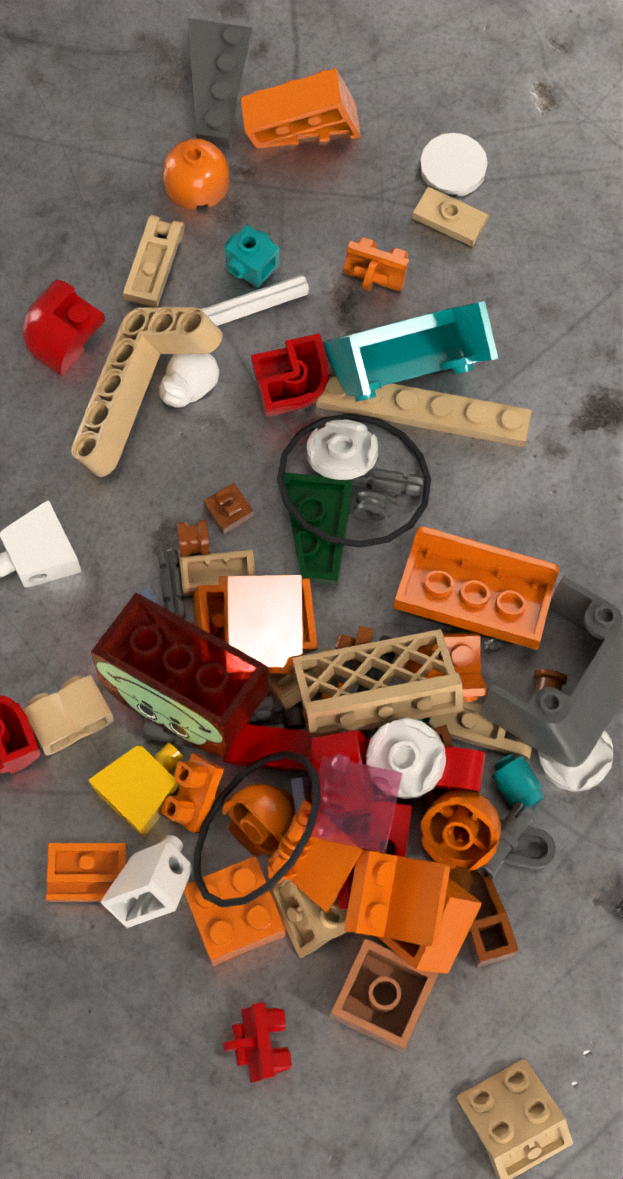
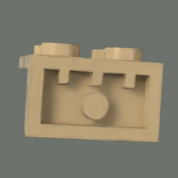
M289 879L277 883L270 890L281 920L299 958L312 954L331 939L349 933L344 931L348 909H339L338 896L329 912L326 913Z
M526 1059L514 1063L457 1096L458 1104L487 1149L494 1172L499 1179H513L573 1144L565 1116Z

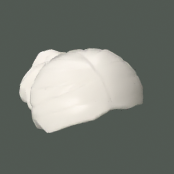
M210 353L204 355L173 354L168 362L161 385H159L162 401L167 405L178 408L202 398L218 383L220 372L216 359Z

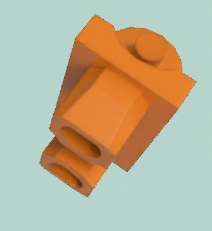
M365 237L360 238L358 242L350 240L346 250L347 255L342 273L364 280L362 288L366 291H371L373 285L377 284L401 292L409 264L407 251L394 248L390 249L389 253L378 250L374 240Z
M192 753L189 761L178 762L174 776L175 781L181 786L177 796H169L165 799L161 810L162 814L172 821L178 822L192 833H200L211 805L215 803L217 797L222 792L217 788L224 768L205 759V756L197 753Z

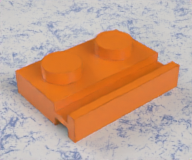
M48 843L46 900L48 902H101L127 863V843Z

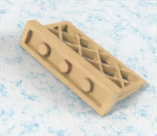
M441 629L292 658L307 719L310 740L315 737L353 730L363 731L378 728L388 722L391 723L402 718L419 720L464 711L462 681L459 673L455 672ZM436 644L437 650L431 657L417 651L421 646ZM390 652L400 655L393 664L379 659L382 654ZM355 659L362 662L356 671L342 666L349 660ZM409 659L423 665L416 674L402 668ZM320 667L325 669V671L316 679L305 674L303 669ZM371 667L386 672L379 681L364 676ZM432 669L445 674V676L425 678ZM334 674L348 679L340 689L327 683ZM394 676L409 682L387 686ZM356 684L371 689L353 694L349 693ZM319 691L332 696V698L311 702Z

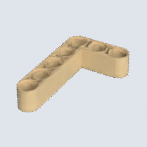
M136 308L131 310L122 320L71 449L73 457L95 476H106L117 466L160 354L204 355L213 352L220 345L223 337L222 331L200 308Z

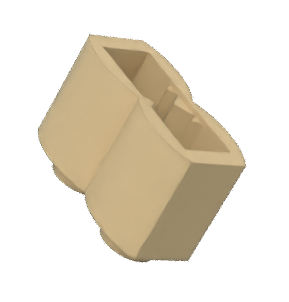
M81 675L74 676L64 682L62 689L57 693L51 695L41 693L33 697L28 702L29 706L23 709L46 756L61 751L80 738L89 736L114 722L113 715L92 675L84 678Z

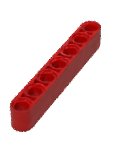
M229 723L223 762L249 766L265 755L283 751H290L306 757L307 750L311 749L309 732ZM365 737L368 749V745L371 738ZM445 746L446 765L442 778L434 788L443 790L466 789L480 793L485 752ZM288 758L268 762L260 767L309 774L302 763Z

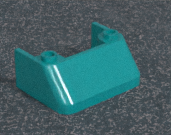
M485 301L447 308L323 341L326 357L346 396H354L355 402L376 397L375 390L382 388L381 386L451 368L454 375L474 370L473 363L498 359Z

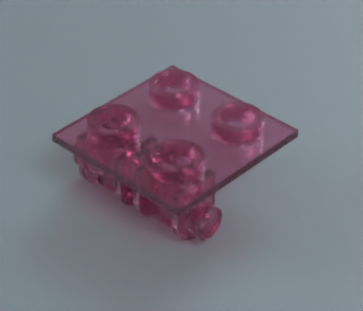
M334 755L333 758L323 756L319 771L321 804L311 837L386 853L402 773L349 762L350 758L342 755Z

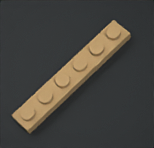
M329 372V381L326 388L316 402V408L369 416L383 421L525 447L532 412L531 409L393 383L376 389V397L355 402L354 396H346L334 372Z

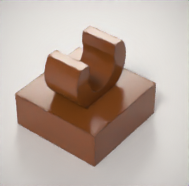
M235 483L226 486L204 500V507L223 534L254 516L253 509Z
M359 626L356 639L351 636L338 634L335 649L371 643L374 629ZM355 659L351 660L350 670L356 671L362 662Z

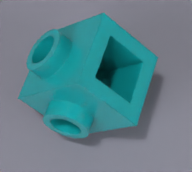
M248 224L239 233H233L226 241L224 248L227 269L233 276L238 279L244 278L257 289L280 265L279 247L273 243L272 239L261 230L256 231Z

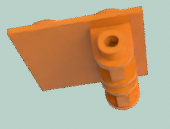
M303 800L299 810L292 819L290 827L284 834L282 842L278 845L273 859L267 866L269 871L267 876L269 879L290 858L306 829L312 804L307 800ZM318 811L311 837L295 865L278 883L289 879L327 913L362 853L363 848Z

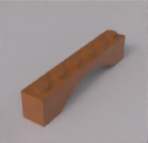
M447 725L433 728L438 733L444 746L454 747ZM433 788L423 794L422 797L426 810H428L437 797L452 790ZM456 866L455 870L450 869L449 878L482 902L466 936L475 967L478 968L513 958L519 951L507 912L493 880L485 876L487 871L481 875L476 870L467 871L469 867Z

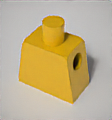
M169 742L154 757L141 745H137L88 781L92 789L144 839L162 815L161 810L165 799L169 796H175L180 789L179 784L175 781V777L170 772L184 757Z

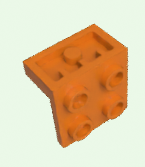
M443 634L455 672L459 673L462 681L463 702H472L478 700V696H487L488 687L481 674L480 634ZM436 644L421 646L417 651L431 657L437 650ZM409 659L405 664V670L416 674L423 665ZM432 669L425 678L445 676V674Z
M363 850L355 864L344 931L385 937L428 947H437L450 866L442 863Z

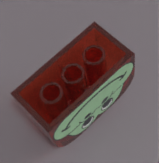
M137 592L91 650L97 677L114 698L129 709L189 744L215 756H225L269 694L268 667L266 664Z

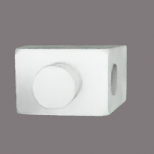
M49 500L1 530L0 538L6 551L0 553V578L16 571L23 586L32 587L82 572L74 550Z
M164 835L159 844L133 854L100 903L126 928L176 910L193 869L192 864L181 854L183 849L181 840L173 835Z

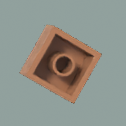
M365 938L331 1011L330 1018L403 1053L439 973L415 970L395 952Z

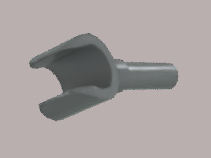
M292 706L287 710L282 708L276 712V716L273 719L261 721L256 718V722H251L283 721L285 729L294 730L305 727L303 714L296 706Z

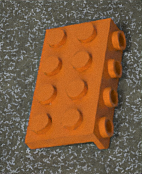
M421 526L416 530L393 608L537 650L560 569L556 564L543 559L532 558L508 549L497 548L473 539H466L441 532L438 529Z

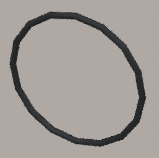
M351 413L323 417L297 431L281 453L277 475L284 506L302 528L329 543L358 548L389 543L412 529L428 506L431 476L424 455L405 432L379 418ZM345 419L376 424L397 435L418 458L424 477L422 503L407 524L387 536L361 541L330 536L306 522L290 502L284 482L287 457L302 436L329 421Z
M290 751L265 755L240 771L219 794L202 824L194 850V880L204 899L222 908L248 904L271 890L295 865L313 833L321 804L319 775L307 757ZM288 758L302 763L312 778L313 803L306 829L290 858L267 883L244 897L223 900L209 893L201 877V852L209 826L225 798L247 775L268 762Z

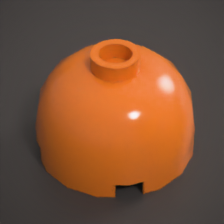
M187 139L179 142L168 152L163 162L162 179L165 191L173 202L187 209H197V206L208 204V207L217 204L225 197L230 186L229 165L223 152L213 143L203 139Z
M262 783L242 788L224 803L222 809L223 816L229 812L232 822L227 827L236 840L256 857H259L262 853L271 856L267 860L268 862H271L278 845L282 842L284 834L290 827L294 815H296L294 798L289 792Z
M466 789L452 790L437 797L424 814L420 828L422 827L423 834L421 841L424 849L436 862L447 864L453 870H455L456 866L469 867L467 871L476 870L487 864L495 854L499 845L502 825L497 810L486 797Z

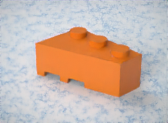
M337 68L322 70L315 75L298 80H289L282 85L265 90H257L252 94L241 97L245 132L256 149L297 145L299 138L319 137V142L330 141L329 135L350 133L351 139L361 138L356 103Z

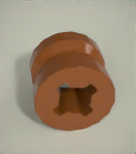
M199 520L197 524L191 525L185 521L178 522L180 556L186 557L192 553L210 554L207 520Z

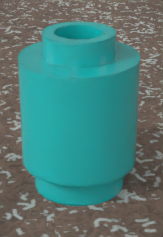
M510 754L494 765L496 772L491 777L511 808L515 802L523 803L521 808L523 811L525 806L531 808L545 798L541 791L543 785L524 756L516 759L513 754Z

